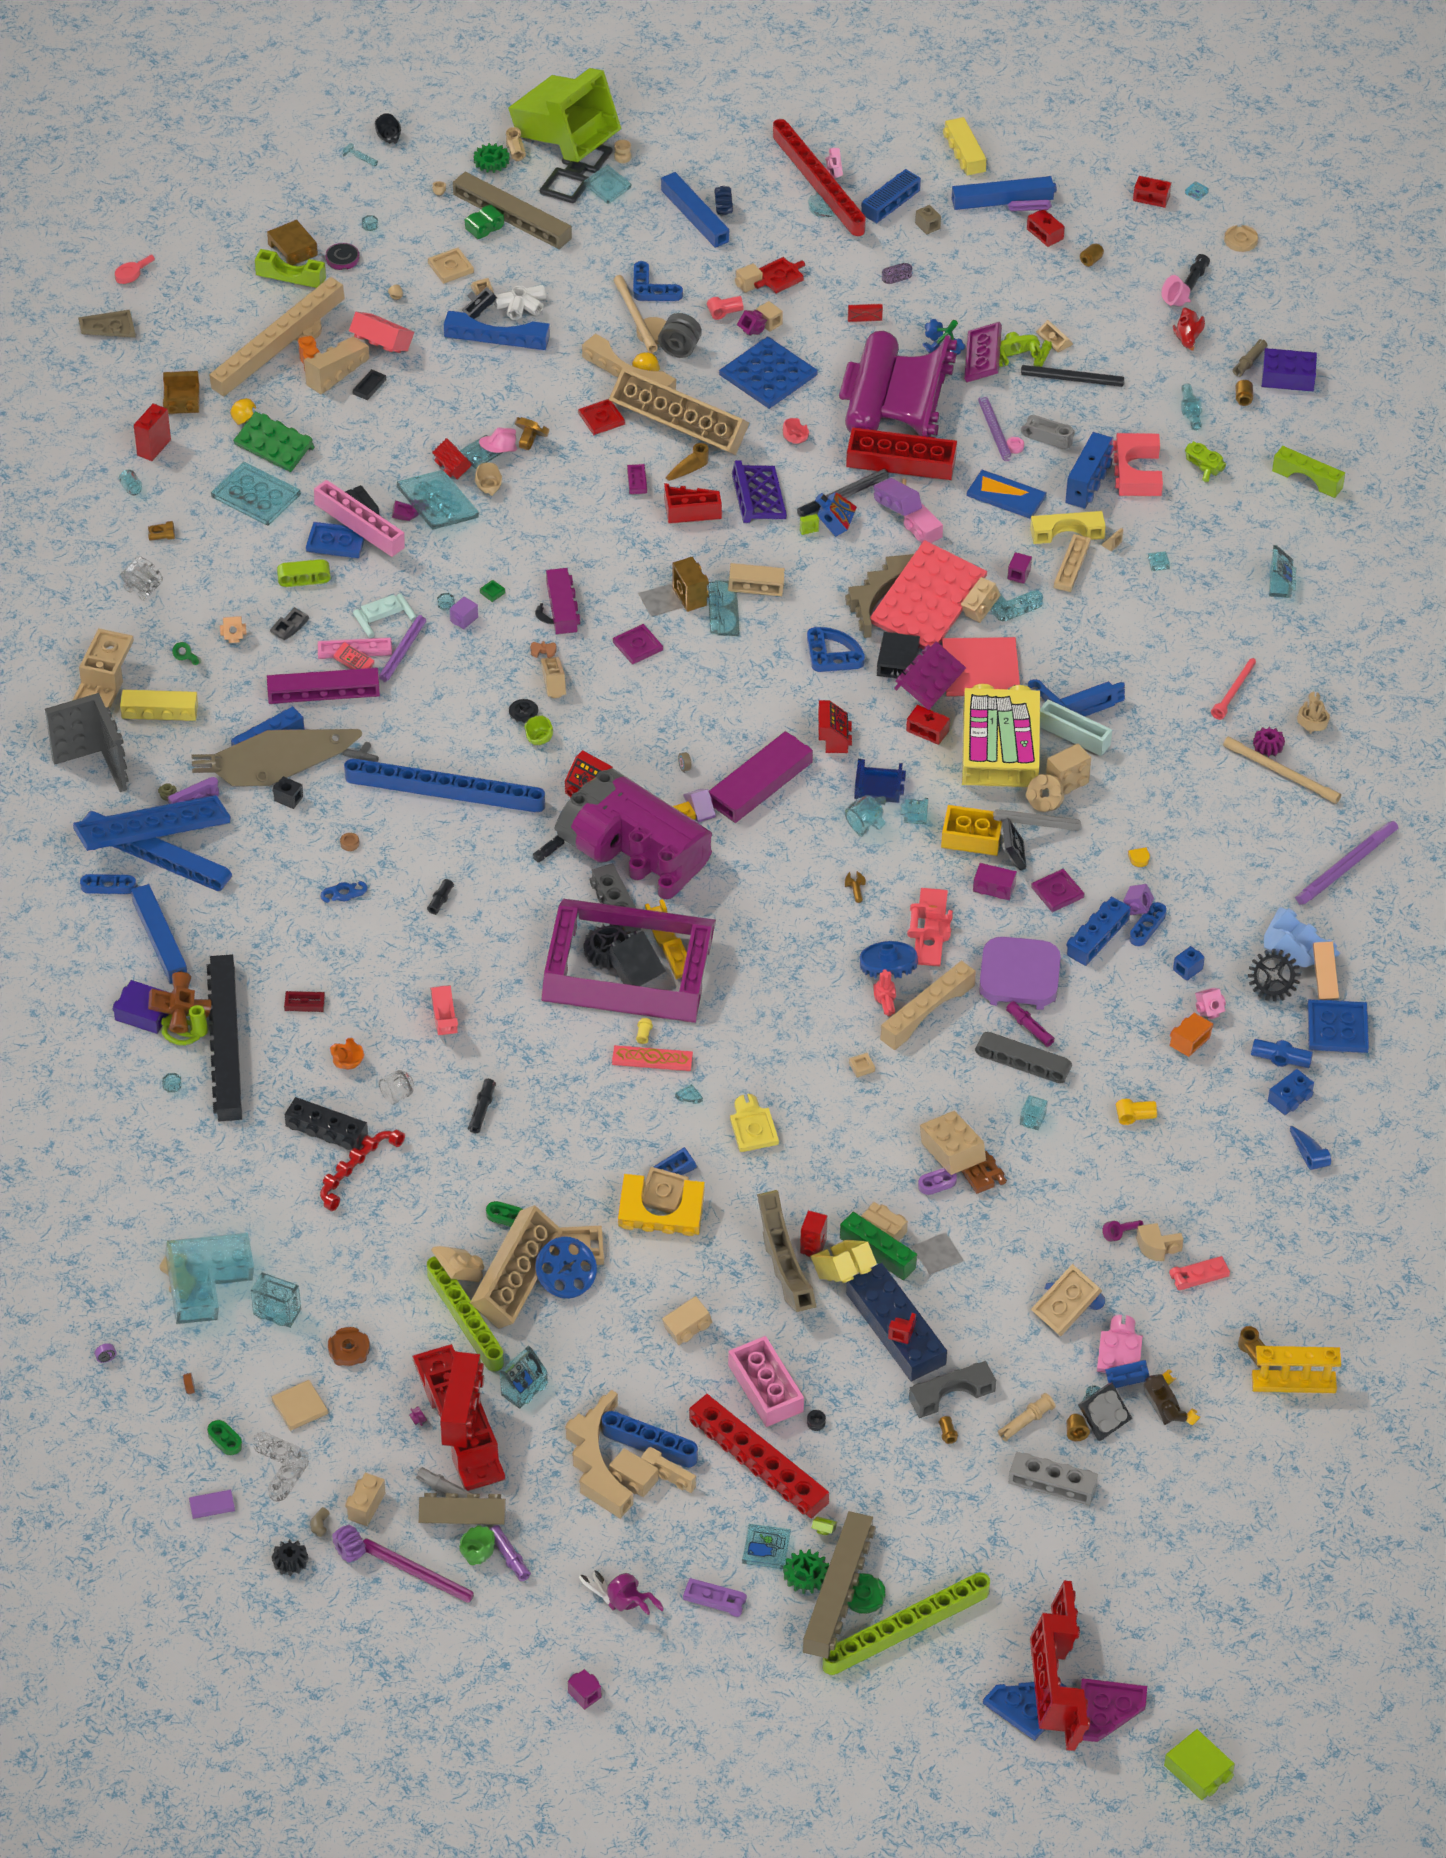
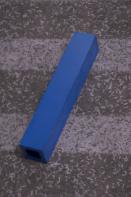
M676 172L661 177V191L714 248L729 242V228Z
M1051 176L952 186L951 200L954 210L1008 205L1011 201L1053 200L1057 187L1056 183H1053Z
M150 884L131 889L132 902L167 980L169 984H172V974L176 972L187 973L186 963Z

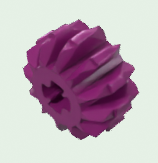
M1269 726L1268 729L1262 727L1260 731L1255 733L1253 746L1256 752H1260L1262 755L1265 754L1268 758L1270 755L1276 757L1283 750L1285 737H1283V732H1278L1277 728L1271 729Z

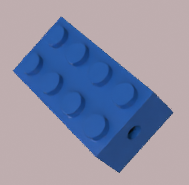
M1092 432L1067 478L1065 503L1086 509L1088 503H1092L1094 492L1099 490L1101 479H1105L1107 468L1110 469L1112 466L1113 437Z

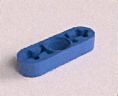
M87 874L80 879L81 890L88 894H131V889L137 888L136 879L131 875ZM106 882L113 883V885L109 887H106L103 884Z
M1152 903L1148 913L1142 915L1130 931L1129 940L1134 946L1146 944L1166 917L1167 908L1163 903ZM1151 922L1153 926L1147 927L1143 923Z

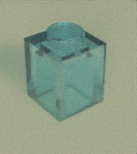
M1028 1095L1021 1111L1020 1125L1039 1131L1047 1112L1048 1101Z

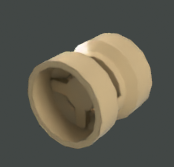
M624 139L616 141L614 144L615 160L619 163L629 162L631 160V143Z

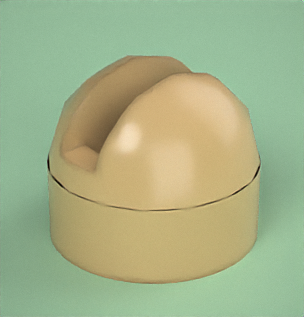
M441 181L434 182L432 187L434 194L438 196L443 195L446 191V183Z
M396 284L388 289V293L394 300H399L402 297L403 290L400 285Z

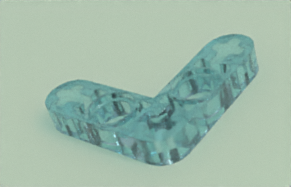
M1031 591L1008 601L1001 595L998 598L999 601L993 605L990 611L998 620L1008 621L1040 608L1043 605V594L1039 591ZM1022 604L1024 607L1017 608L1015 605Z

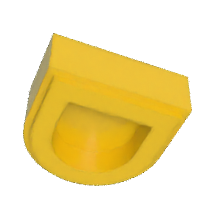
M1147 847L1128 850V857L1132 865L1136 867L1148 865L1150 855Z

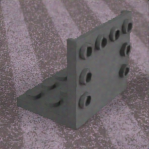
M96 693L45 708L51 756L54 765L101 751L119 792L126 791V782H129L126 771H124L127 769V765L123 758L125 757V751L123 746H121V744H124L121 733H117V724L115 720H111V711L109 707H105L100 694Z

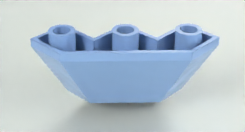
M1280 907L1264 935V948L1271 955L1272 949H1276V955L1279 954L1280 950H1283V957L1290 953L1289 961L1293 958L1296 959L1293 965L1301 967L1314 965L1313 943L1332 942V940L1320 938L1316 934L1317 930L1311 924H1303L1295 918L1297 914L1293 910ZM1333 942L1334 956L1337 957L1341 953L1336 949L1337 945Z

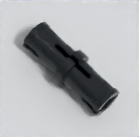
M444 879L439 889L434 892L433 899L427 907L429 913L436 915L443 903L447 902L448 894L454 887V883L451 880Z

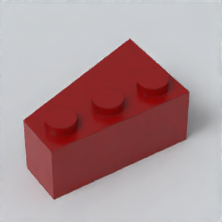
M664 483V501L668 523L722 519L720 491L702 488L691 490L686 489V486L677 488L670 487V484Z

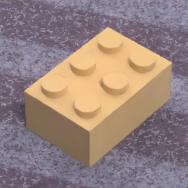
M955 1110L920 1125L923 1146L950 1175L986 1161L984 1141Z

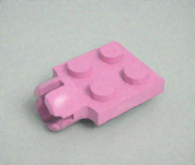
M1115 1315L1111 1319L1110 1330L1101 1331L1097 1372L1106 1373L1105 1369L1140 1361L1143 1336L1135 1334V1320L1132 1317L1126 1315L1125 1324H1121L1122 1315Z

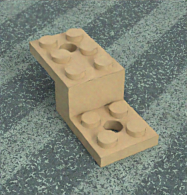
M98 628L79 666L81 684L73 700L99 693L105 707L111 708L123 683L121 666L133 644V635Z

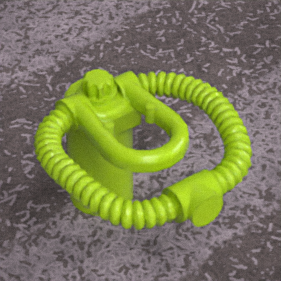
M200 1005L191 1007L187 1015L190 1017V1021L187 1020V1024L191 1028L190 1032L176 1033L180 1036L191 1037L190 1039L179 1040L168 1034L172 1018L171 1014L166 1016V1018H162L161 1024L163 1027L161 1032L163 1037L173 1044L186 1046L208 1033V1026L204 1008Z

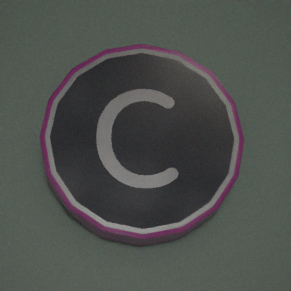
M349 243L334 244L326 251V262L331 268L342 270V268L351 269L359 262V251L354 245Z

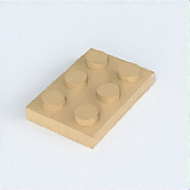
M1072 1264L1031 1310L1059 1336H1062L1098 1297L1102 1290Z

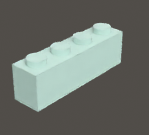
M1047 700L1040 708V728L1074 744L1078 743L1082 748L1099 756H1102L1111 745L1112 729L1050 700Z

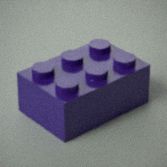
M1265 348L1261 387L1314 392L1317 353Z

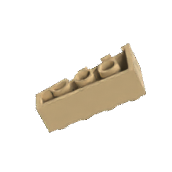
M353 336L338 343L335 348H327L323 354L319 352L312 359L309 357L304 359L306 385L322 395L369 359V346Z

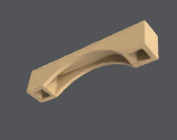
M596 333L582 344V357L611 373L613 376L619 377L622 368H625L676 390L675 378L663 371L643 370L625 363L613 352L609 341Z
M961 960L881 1025L880 1040L893 1050H896L910 1038L918 1025L936 1007L951 998L963 996L975 986L976 971Z

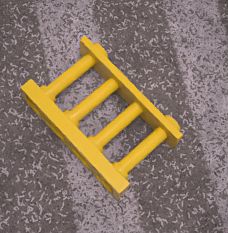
M1256 1346L1257 1365H1261V1369L1252 1370L1253 1392L1336 1393V1371H1332V1367H1341L1340 1347ZM1269 1366H1282V1369L1269 1370ZM1290 1366H1303L1302 1371H1292ZM1312 1366L1324 1367L1323 1371H1311Z

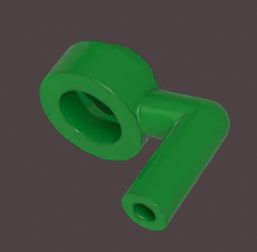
M178 642L174 645L172 653L176 659H189L193 665L201 663V658L192 653L188 643ZM181 647L185 648V654H180L179 649Z

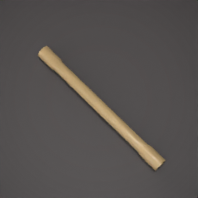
M615 276L614 283L631 313L648 352H656L658 347L650 335L623 276Z
M1229 736L1223 743L1224 747L1242 754L1314 791L1335 804L1341 798L1340 793L1322 786L1246 747Z

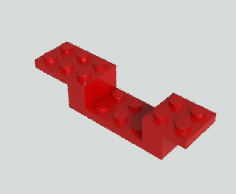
M452 1344L412 1356L432 1409L437 1408L440 1418L455 1354ZM481 1401L480 1405H476L475 1409L477 1410L476 1423L473 1422L472 1427H474L473 1439L468 1441L467 1448L451 1446L453 1463L463 1488L467 1491L506 1480L498 1457V1443Z
M1064 1580L1051 1604L1052 1614L1042 1613L1030 1636L1039 1729L1063 1731L1065 1733L1066 1750L1075 1751L1078 1744L1082 1742L1085 1731L1089 1730L1090 1717H1087L1088 1699L1085 1698L1084 1689L1060 1686L1061 1679L1057 1674L1059 1667L1058 1659H1066L1068 1653L1073 1649L1075 1639H1078L1080 1635V1627L1077 1626L1076 1621L1078 1609L1075 1608L1074 1603L1076 1591L1073 1590L1072 1581Z

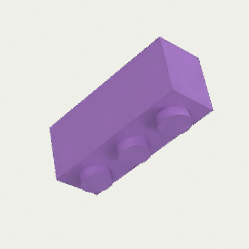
M893 478L873 486L875 500L903 516L922 509L919 492Z

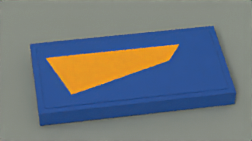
M983 469L967 490L968 497L1030 519L1046 498L1047 493Z

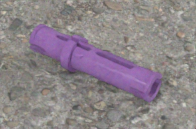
M499 1525L491 1527L490 1530L494 1531L495 1536L494 1543L504 1556L508 1568L514 1571L519 1581L527 1580L531 1572L525 1566L521 1554L515 1551Z

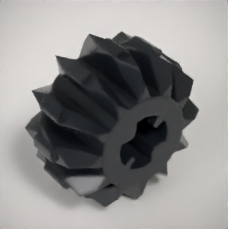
M290 1539L288 1543L281 1541L280 1546H275L274 1553L271 1556L275 1570H280L281 1575L288 1572L290 1577L292 1572L300 1574V1569H306V1562L309 1560L305 1545H300L299 1540L292 1543Z

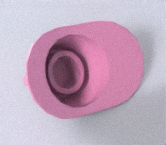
M1171 275L1167 278L1161 292L1163 300L1170 306H1183L1186 302H1191L1189 299V286L1176 275Z
M499 427L491 436H485L479 440L480 446L490 452L502 453L517 450L515 445L516 430L512 428Z

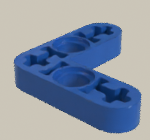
M638 261L634 264L633 296L636 300L679 301L683 298V288L680 285L649 284V264L647 262ZM642 279L645 280V282H638L637 280ZM656 291H661L662 293H661V294H655L654 292H656Z

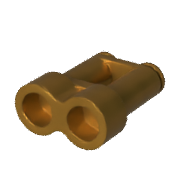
M167 521L166 524L148 526L150 533L148 534L149 541L165 538L167 540L175 539L173 521Z

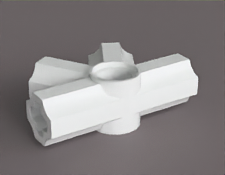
M543 285L529 288L515 286L510 292L496 294L497 299L494 300L493 304L495 310L508 307L507 316L511 320L517 321L519 318H522L524 310L538 316L544 308V304L539 300L546 299L545 288Z

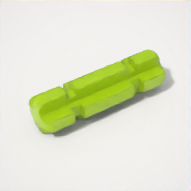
M1043 341L1040 347L1043 354L1041 357L1036 355L1037 358L1034 359V366H1043L1052 348L1051 341Z

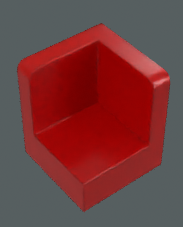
M912 1313L909 1321L901 1318H895V1321L891 1320L888 1339L908 1344L916 1325V1314Z

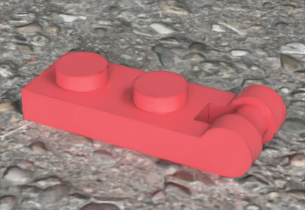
M1220 1256L1181 1268L1174 1267L1169 1271L1172 1279H1175L1177 1290H1184L1229 1277L1230 1271L1223 1257Z

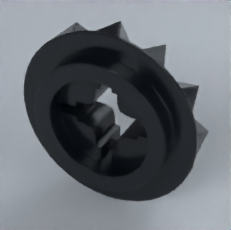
M519 699L509 706V714L511 719H515L516 722L522 721L525 723L530 718L537 716L538 706L532 700Z

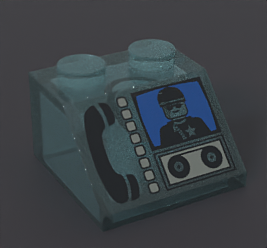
M1273 545L1269 596L1291 598L1292 591L1296 589V580H1293V578H1296L1297 567H1293V559L1277 545Z
M529 1345L500 1371L501 1396L520 1409L523 1405L530 1403L535 1394L546 1388L548 1384L547 1370Z

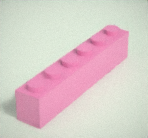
M328 480L314 488V504L391 557L405 548L404 532Z

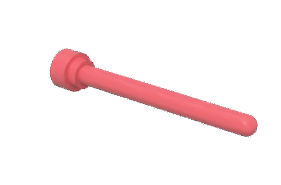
M1254 658L1249 659L1221 703L1214 705L1211 710L1214 718L1218 720L1224 719L1228 712V704L1256 664Z

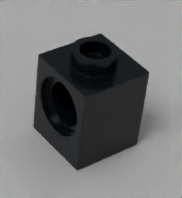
M283 776L273 786L274 801L294 809L303 798V786L294 780Z

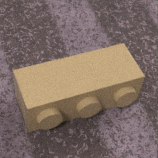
M730 563L728 591L782 596L785 568Z

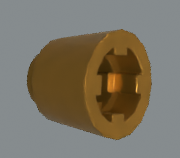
M1080 1414L1069 1416L1066 1421L1068 1439L1071 1441L1085 1440L1090 1434L1085 1418Z

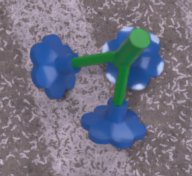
M931 319L929 323L925 324V336L935 341L932 345L927 342L922 344L928 353L935 351L946 335H950L952 340H957L956 351L950 350V352L959 355L961 350L965 349L962 339H955L953 336V330L958 325L956 320H952L947 328H943V324L936 319Z

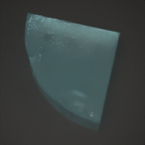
M692 1084L675 1093V1097L681 1102H693V1104L703 1102V1097Z

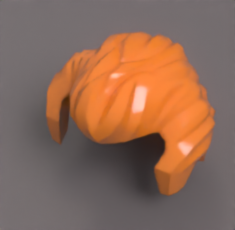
M347 1038L345 1044L335 1043L330 1047L333 1063L337 1068L354 1069L360 1065L365 1056L362 1046L356 1044L353 1038Z

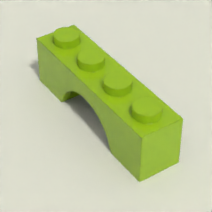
M260 249L255 258L257 276L317 288L326 279L325 262L309 259L305 265L292 266L285 263L278 256L277 252Z
M1283 445L1274 455L1272 471L1287 478L1293 473L1305 474L1316 483L1319 492L1336 498L1343 489L1345 472Z

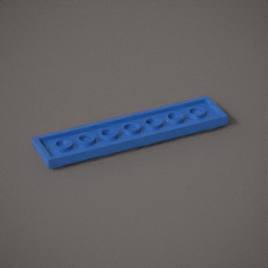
M214 795L74 822L73 829L85 849L89 851L230 823L231 816L218 796Z

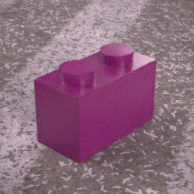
M979 863L974 877L973 892L1010 900L1016 885L1017 871Z

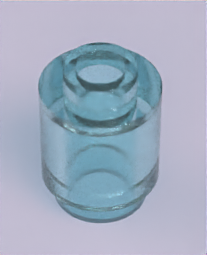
M125 470L120 474L119 482L128 494L134 496L142 491V482L133 470Z

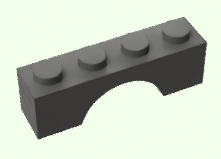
M986 1361L973 1363L961 1370L957 1369L944 1376H937L932 1380L913 1385L909 1390V1401L920 1419L938 1412L941 1398L950 1392L963 1391L973 1395L975 1398L995 1392L996 1378Z

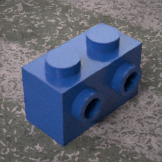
M1296 1069L1269 1089L1268 1102L1282 1114L1286 1115L1290 1111H1295L1299 1104L1303 1101H1308L1313 1096L1314 1082L1300 1070Z

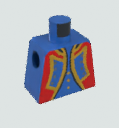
M836 492L828 497L820 493L815 499L821 505L818 517L832 534L837 537L848 530L857 507Z

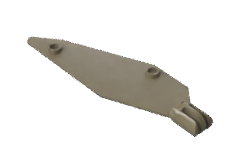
M360 729L267 730L216 754H191L192 759L195 760L192 761L193 767H210L193 768L192 773H216L231 786H271L279 782L283 776L288 778L342 753L362 736V731ZM332 736H337L338 741H334Z

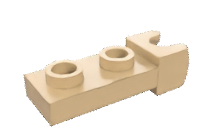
M649 1447L641 1456L643 1460L658 1468V1476L661 1479L668 1480L679 1489L690 1493L696 1488V1475L663 1458L662 1453L656 1449Z

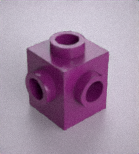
M744 310L737 326L743 329V332L747 335H760L765 329L767 319L758 310Z

